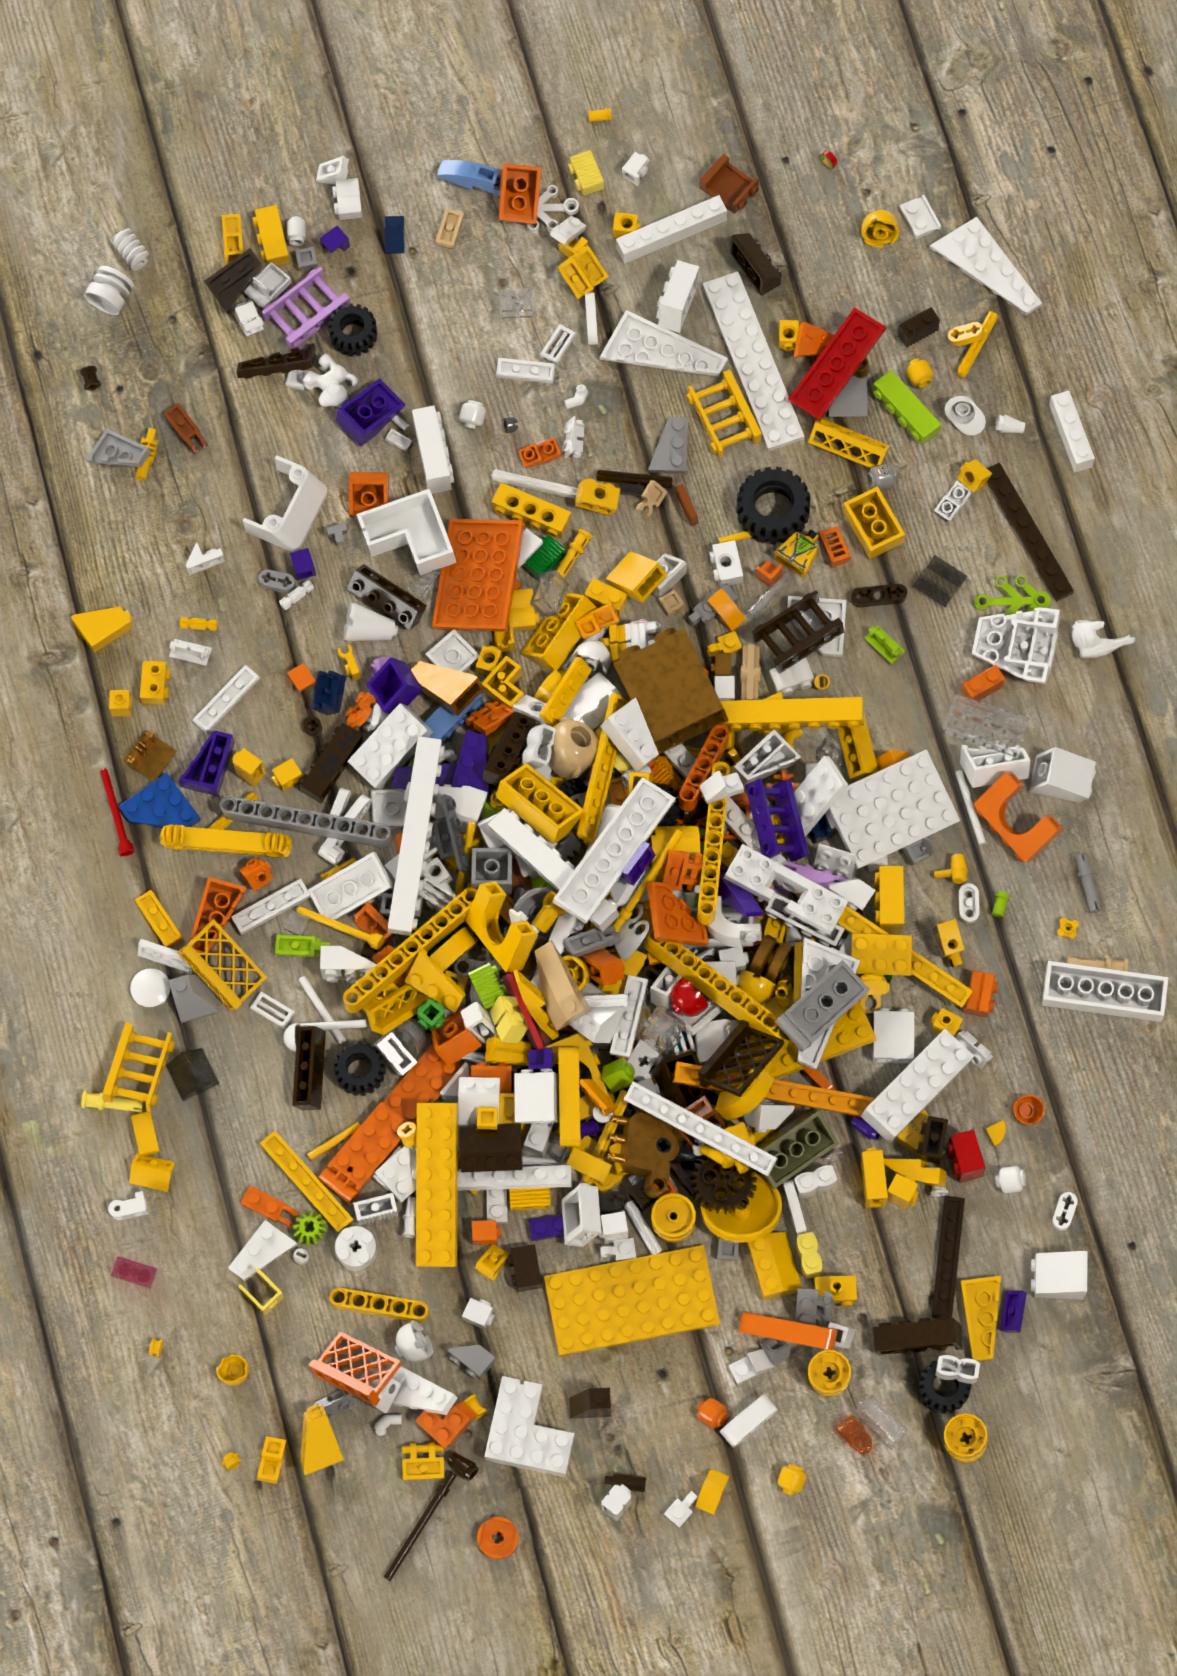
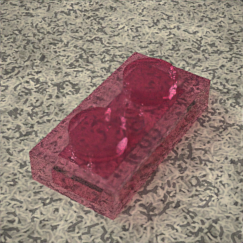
M118 1256L111 1276L151 1289L157 1269Z

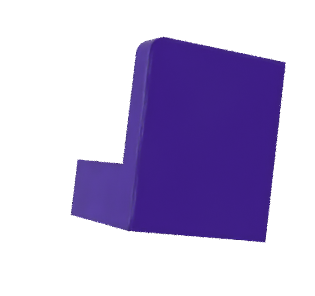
M338 225L319 238L321 247H326L331 253L339 247L344 251L350 247L349 238Z
M308 548L290 553L298 581L316 576L315 567Z
M552 1048L529 1050L528 1069H553Z

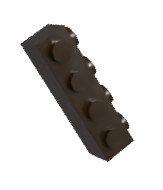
M365 564L354 571L347 586V589L355 596L362 598L370 606L377 608L385 616L394 619L402 627L409 630L419 624L427 607L426 604Z
M515 711L513 712L484 768L482 781L498 787L501 780L510 775L515 768H519L522 762L521 756L528 746V733L535 727L536 719Z

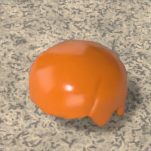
M1025 1095L1018 1098L1015 1102L1013 1114L1021 1124L1034 1125L1039 1123L1044 1117L1045 1106L1043 1101L1037 1096Z

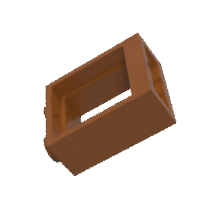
M705 1095L685 1108L705 1120L714 1116L715 1119L710 1121L711 1123L722 1129L728 1128L723 1117L715 1110V1107ZM678 1129L679 1133L691 1147L693 1144L699 1146V1139Z

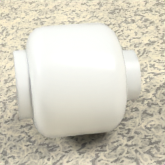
M468 400V403L462 405L459 420L464 423L465 428L475 430L476 426L483 425L486 414L483 403Z
M1018 1166L1001 1168L999 1175L995 1176L997 1188L1001 1187L1003 1193L1022 1191L1023 1186H1026L1024 1170H1021Z

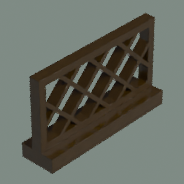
M741 1020L698 1071L700 1086L708 1088L711 1085L741 1097L782 1048L784 1040L751 1028L749 1022ZM751 1035L759 1038V1040L748 1042ZM764 1044H775V1046L771 1048L765 1049ZM761 1045L762 1050L751 1052L750 1048ZM739 1050H748V1053L737 1055ZM764 1055L765 1058L763 1060L754 1062V1057ZM749 1058L751 1060V1063L743 1065L739 1064V1061ZM728 1063H737L735 1067L726 1068ZM752 1068L754 1070L750 1074H742L743 1070H748ZM735 1072L740 1073V1076L733 1078L728 1077V1074ZM718 1076H726L725 1080H715ZM733 1083H743L739 1089L731 1086Z

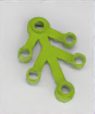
M1023 575L1016 577L1015 585L1023 588L1030 597H1022L1007 583L1005 576H998L995 580L996 586L1002 588L1010 597L989 598L985 594H980L974 600V606L981 611L986 610L989 606L1012 605L1004 615L1015 614L1022 605H1031L1025 612L1035 611L1034 608L1039 607L1048 608L1051 602L1047 592L1036 591L1027 583V579ZM1022 578L1024 584H1018L1017 579ZM1003 579L1005 584L999 585L998 580ZM1043 597L1044 603H1039L1037 598ZM979 599H985L986 604L981 605L979 603Z

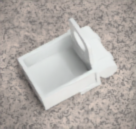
M271 262L256 278H252L244 294L257 303V306L264 309L267 304L275 302L280 297L279 295L292 283L291 278Z

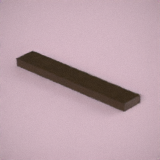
M944 1197L931 1317L951 1316L952 1318L965 1198Z

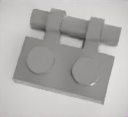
M797 1288L795 1321L816 1325V1319H821L822 1325L828 1327L833 1318L831 1308L834 1305V1299L832 1298V1293L825 1292L824 1296H819L818 1289ZM817 1306H822L823 1309H817Z

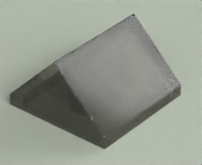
M203 1048L183 1051L166 1065L183 1101L219 1084Z

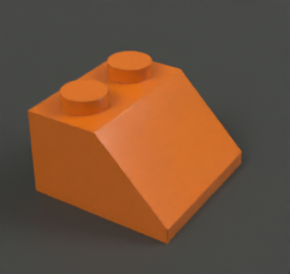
M350 472L349 516H357L356 514L389 503V472Z
M465 1007L445 1017V1023L439 1029L435 1028L431 1031L435 1051L448 1066L482 1046L481 1041L465 1026L461 1011Z

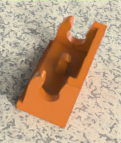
M369 902L354 916L353 922L363 932L370 935L372 933H379L385 936L382 947L397 935L388 933L389 922Z

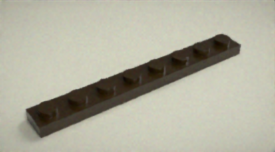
M1000 462L987 468L992 473L987 483L1056 602L1073 594L1074 590Z

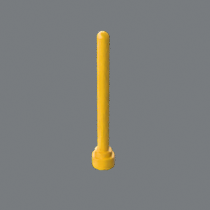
M304 907L297 908L298 914L364 940L375 950L379 951L384 944L385 936L379 933H372L370 935Z

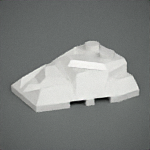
M1039 607L1034 608L1035 611L1022 612L1021 610L1011 615H1004L1003 613L979 617L972 655L991 665H997L998 668L1025 681L1046 684L1048 676L1051 674L1058 640L1060 610Z

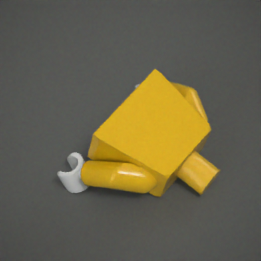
M744 1122L724 1129L754 1146L756 1145L755 1134L749 1130V1126L745 1125ZM702 1141L698 1142L699 1146L692 1145L694 1155H705L721 1164L723 1168L736 1166L740 1174L750 1169L748 1165L708 1144L705 1145Z

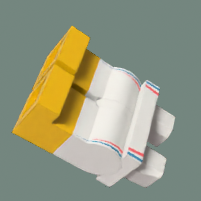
M641 619L619 626L616 624L609 625L610 643H612L610 644L611 661L616 662L620 660L618 657L620 652L630 646L639 645L642 649L655 643L654 634L661 632V624L657 621L649 622Z

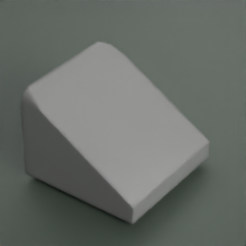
M770 1338L761 1343V1347L773 1365L790 1356V1346L785 1341Z

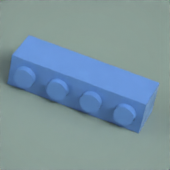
M479 694L458 716L441 705L424 722L434 731L429 738L441 739V746H443L447 739L450 740L456 734V729L460 725L466 724L465 719L470 716V713L475 710L478 711L482 707V694Z

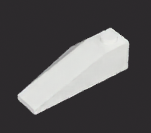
M408 782L403 798L407 802L411 782ZM447 784L439 786L438 795L433 797V803H436L435 814L431 816L436 819L445 817L441 795L446 794L452 796L456 802L455 812L461 823L460 832L466 833L469 821L476 823V830L488 792L471 786H462V788L451 787V785Z

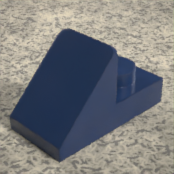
M385 216V253L405 254L404 216Z

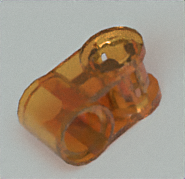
M852 1414L836 1427L839 1434L857 1453L864 1455L871 1451L872 1438ZM867 1440V1447L863 1445L859 1447V1441L864 1442Z

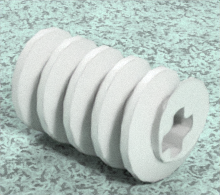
M128 228L113 236L111 242L118 252L122 254V258L126 260V263L130 265L131 270L137 271L148 263L146 258L149 252L144 251L145 247L140 245V240H135L136 235L131 234L132 230Z

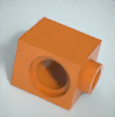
M496 1220L472 1221L473 1245L498 1244L497 1238H501V1226H497Z

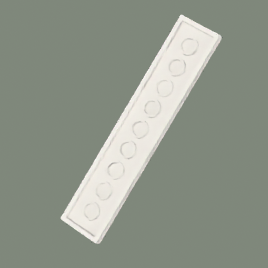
M737 271L702 283L762 433L767 450L771 451L804 440L805 436L793 406L788 401L789 396L739 272Z

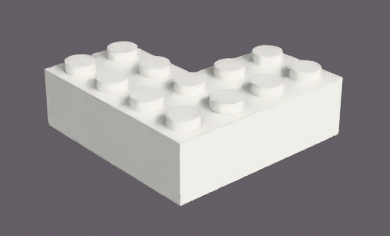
M430 488L356 514L371 557L408 544L420 576L457 563Z
M502 1376L484 1457L485 1461L566 1478L575 1435L571 1432L535 1425L543 1392V1384L524 1381L523 1385L519 1379Z

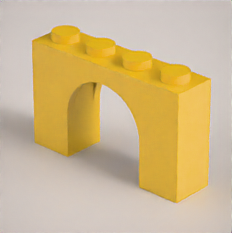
M497 882L483 883L479 885L465 921L506 973L513 972L516 969L521 971L538 934L528 921L511 923L504 938L499 928L498 918L507 894Z
M577 1033L544 1047L552 1048L553 1067L559 1065V1047H579V1062L588 1067L592 1080L613 1103L616 1102L612 1091L607 1092L605 1083L602 1080V1072L600 1073L597 1065H600V1061L596 1053L592 1054L589 1047L593 1046L588 1038L581 1033ZM586 1095L580 1098V1121L593 1116L595 1105Z

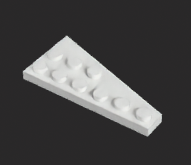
M627 310L600 355V360L717 377L720 376L728 362L727 357L670 330L658 327L657 324Z
M804 937L800 998L842 960L854 973H856L860 960ZM836 987L838 993L844 994L841 987ZM821 1000L823 1006L829 1007V1003L826 1000ZM834 1024L803 1052L798 1048L797 1063L814 1070L817 1069Z

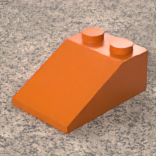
M507 163L501 166L500 221L537 223L542 167Z

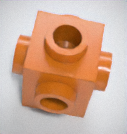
M259 857L251 859L245 866L239 869L247 885L253 891L260 887H265L269 884V881L274 879L270 873L273 870L267 861L263 862Z

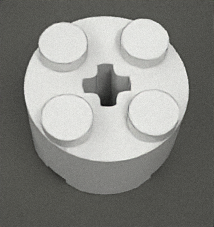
M352 1226L343 1229L338 1235L335 1242V1251L338 1260L346 1269L362 1271L374 1263L377 1257V1246L370 1231L363 1227ZM358 1245L360 1249H357L356 1252H353V1248H355V1246Z

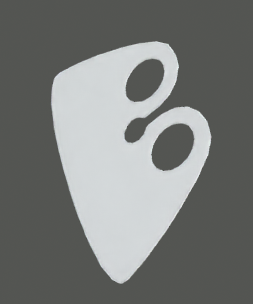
M639 903L634 907V909H640L639 915L634 919L626 920L618 932L614 931L611 934L620 935L621 941L614 945L620 957L625 961L636 951L649 931V923L646 920L637 922L632 929H629V925L638 921L643 914V906ZM625 906L619 907V908H618V913L620 912V910L622 909V907H625ZM644 924V932L640 935H636V928L639 925Z

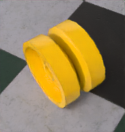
M677 1193L661 1196L652 1208L651 1225L654 1233L660 1239L670 1243H678L687 1239L695 1228L696 1211L693 1203L687 1197Z

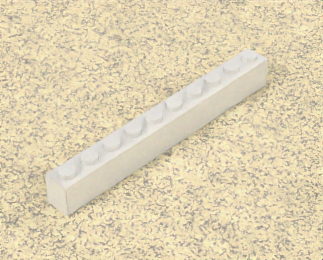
M418 736L388 933L411 936L412 931L417 930L418 919H415V912L420 911L421 899H418V893L423 891L424 880H421V873L426 872L427 861H424V854L429 853L430 842L427 841V835L432 834L433 822H430V816L435 814L436 803H433V797L438 795L439 784H436V777L441 776L442 765H439V758L444 757L445 746H441V739Z

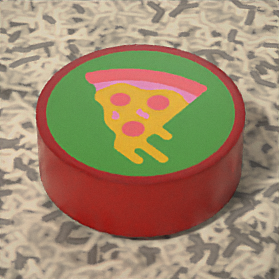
M825 150L819 156L821 163L830 170L838 164L835 155L830 151Z

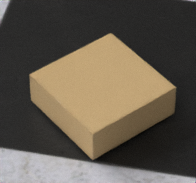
M675 589L658 598L659 603L668 616L685 607L684 602Z

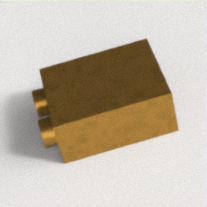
M675 628L665 629L654 637L655 643L642 649L639 645L630 646L620 652L618 656L620 660L613 663L630 699L633 700L636 697L659 754L711 730L717 724L729 721L685 629L677 632Z

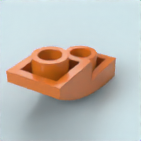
M555 437L538 445L534 443L518 450L525 469L563 456Z

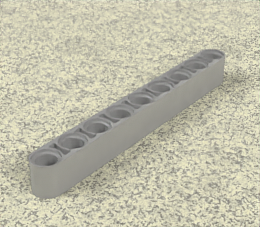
M232 796L222 798L219 805L223 816L229 820L377 847H388L393 841L390 828L385 824ZM229 805L234 806L232 810H225ZM247 809H253L250 814L244 813ZM267 812L272 813L270 817H263ZM285 816H292L290 820L283 821ZM305 819L311 820L308 824H301ZM323 823H330L326 828L321 827ZM343 826L349 827L347 831H340ZM361 830H368L365 835L359 834ZM382 833L387 834V836L383 839L378 838V836Z

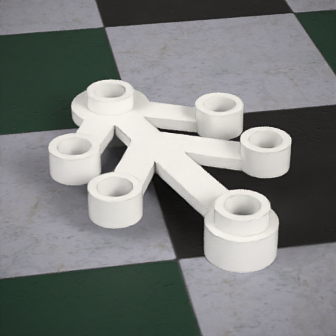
M555 185L548 186L547 191L539 197L537 217L547 225L549 232L553 229L549 225L555 224L557 226L558 222L551 219L545 212H566L568 215H574L579 210V203L574 198L566 199L564 204H544L550 198H555L558 195V188ZM550 190H555L556 192H555V193H550L549 191H550ZM570 206H572V207H574L575 209H574V210H569L568 208H569ZM538 221L536 228H532V224L526 223L530 232L535 233L539 230Z

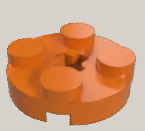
M361 691L356 698L357 702L353 708L350 707L345 713V717L348 718L347 725L355 730L356 725L360 727L372 712V708H370L371 702L374 704L376 702L375 697L369 692L364 693Z
M493 1517L480 1526L477 1533V1542L480 1550L487 1557L499 1560L510 1557L516 1550L519 1535L516 1527L510 1520L504 1517ZM497 1533H501V1537L504 1538L499 1544H496L495 1540L492 1539V1536H496Z

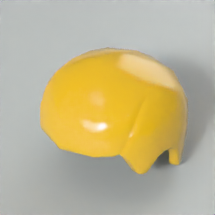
M230 1355L222 1359L219 1367L216 1368L218 1378L226 1385L237 1386L246 1380L249 1373V1365L240 1355Z

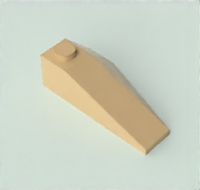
M549 941L534 952L543 996L546 1002V1011L554 1027L559 1031L590 1012L591 1008L553 941Z

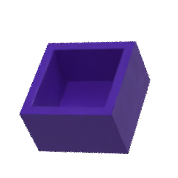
M392 657L366 684L382 711L389 714L400 703L408 706L423 690L407 663Z

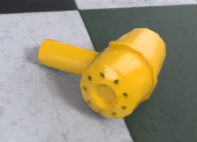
M963 854L952 855L950 869L934 871L935 879L951 877L952 882L955 884L967 882L968 869L965 856Z

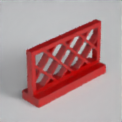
M514 972L501 976L510 997H516L529 1028L526 1031L529 1042H531L532 1049L539 1050L544 1048L545 1045L552 1043L550 1037L540 1028L528 1011L520 994Z

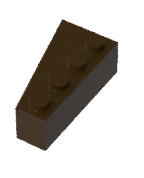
M940 1316L939 1320L921 1318L919 1322L913 1323L910 1320L899 1321V1324L895 1325L884 1322L879 1323L877 1327H873L874 1347L878 1355L907 1353V1349H911V1352H925L930 1347L932 1350L946 1351L947 1346H956V1350L963 1349L961 1325L951 1316Z

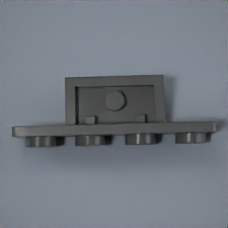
M443 794L441 795V801L445 817L432 821L440 857L445 860L455 856L458 870L467 873L470 872V860L465 853V840L460 832L461 823L455 812L456 802L452 796Z

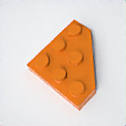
M651 881L647 884L655 940L702 947L709 944L706 925L701 924L691 913L692 909L682 898L679 900L672 893L673 889L668 883Z

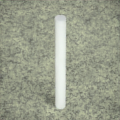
M956 771L955 775L978 844L984 845L986 840L963 771Z
M305 976L300 977L298 981L325 1022L334 1021ZM340 1029L331 1030L340 1045L347 1042Z

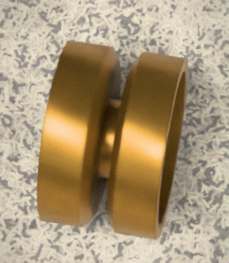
M767 934L754 956L749 972L754 973L753 976L760 977L766 970L764 978L776 984L788 964L793 946L782 942L775 951L777 939Z

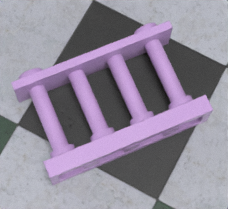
M321 266L310 271L305 279L275 302L267 304L262 311L265 322L273 318L287 334L286 342L290 350L300 346L331 321V315H335L334 311L336 309L341 310V306L345 305V307H348L350 304V298L346 293L337 296L322 280L324 272ZM317 284L332 302L327 307H322L307 290ZM300 295L317 312L311 319L307 318L292 302ZM286 306L302 323V326L297 330H293L278 314Z

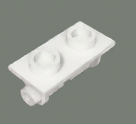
M573 416L564 426V433H566V440L563 444L564 458L571 454L574 458H580L583 454V441L577 440V438H584L585 425L582 420L575 421L576 416Z
M174 639L170 643L171 651L169 657L207 666L212 648Z
M962 1030L955 1037L974 1055L971 1062L981 1070L993 1058L992 1052L982 1044L978 1047L974 1046L978 1040L968 1031Z

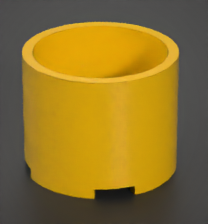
M657 826L649 837V844L656 855L649 864L650 869L677 829L683 831L684 834L673 850L689 852V860L694 859L695 853H701L698 826ZM666 861L653 879L654 882H661ZM686 868L685 875H689L691 869ZM699 870V872H698L699 880H698V884H697V885L700 884V873H701V870Z

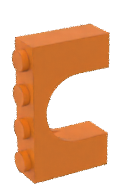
M1012 771L1005 772L973 805L976 807L975 811L982 818L985 817L989 822V827L1001 835L1002 842L1015 851L1014 854L1018 860L1025 863L1031 862L1064 829L1052 815L1044 816L1026 833L1016 832L1009 826L1005 815L1007 804L1025 786Z

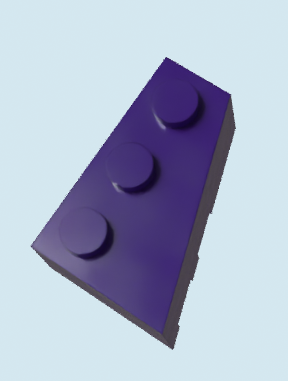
M214 730L200 749L199 754L191 761L186 772L179 778L180 786L219 797L235 744L233 735Z
M466 730L451 787L462 788V786H471L488 792L486 798L490 799V784L482 781L484 768L489 760V745L486 735Z

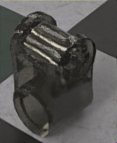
M621 1192L598 1193L600 1215L618 1213L624 1209L626 1202ZM614 1198H618L619 1200L617 1206H614V1203H612L614 1202Z

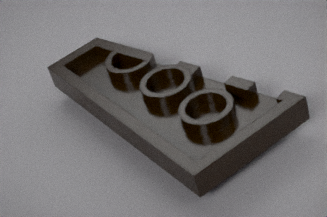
M308 344V348L299 350V347L293 348L290 353L284 355L280 354V352L274 353L268 359L258 357L239 362L236 370L237 377L249 379L258 375L269 376L279 372L288 373L292 370H308L313 367L316 352L315 344Z

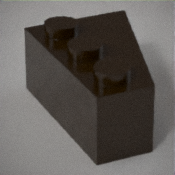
M249 248L204 281L227 314L262 267V264L251 248Z

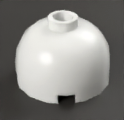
M586 641L576 648L571 658V662H573L576 657H582L592 669L589 674L590 677H593L598 672L606 676L611 665V654L600 641Z
M415 1320L410 1321L398 1330L395 1350L400 1357L403 1356L410 1362H421L432 1356L433 1347L428 1335L424 1337L421 1333L423 1327Z

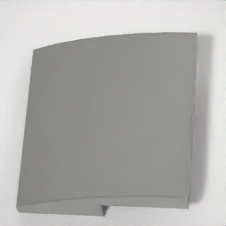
M851 378L829 408V417H867V378Z

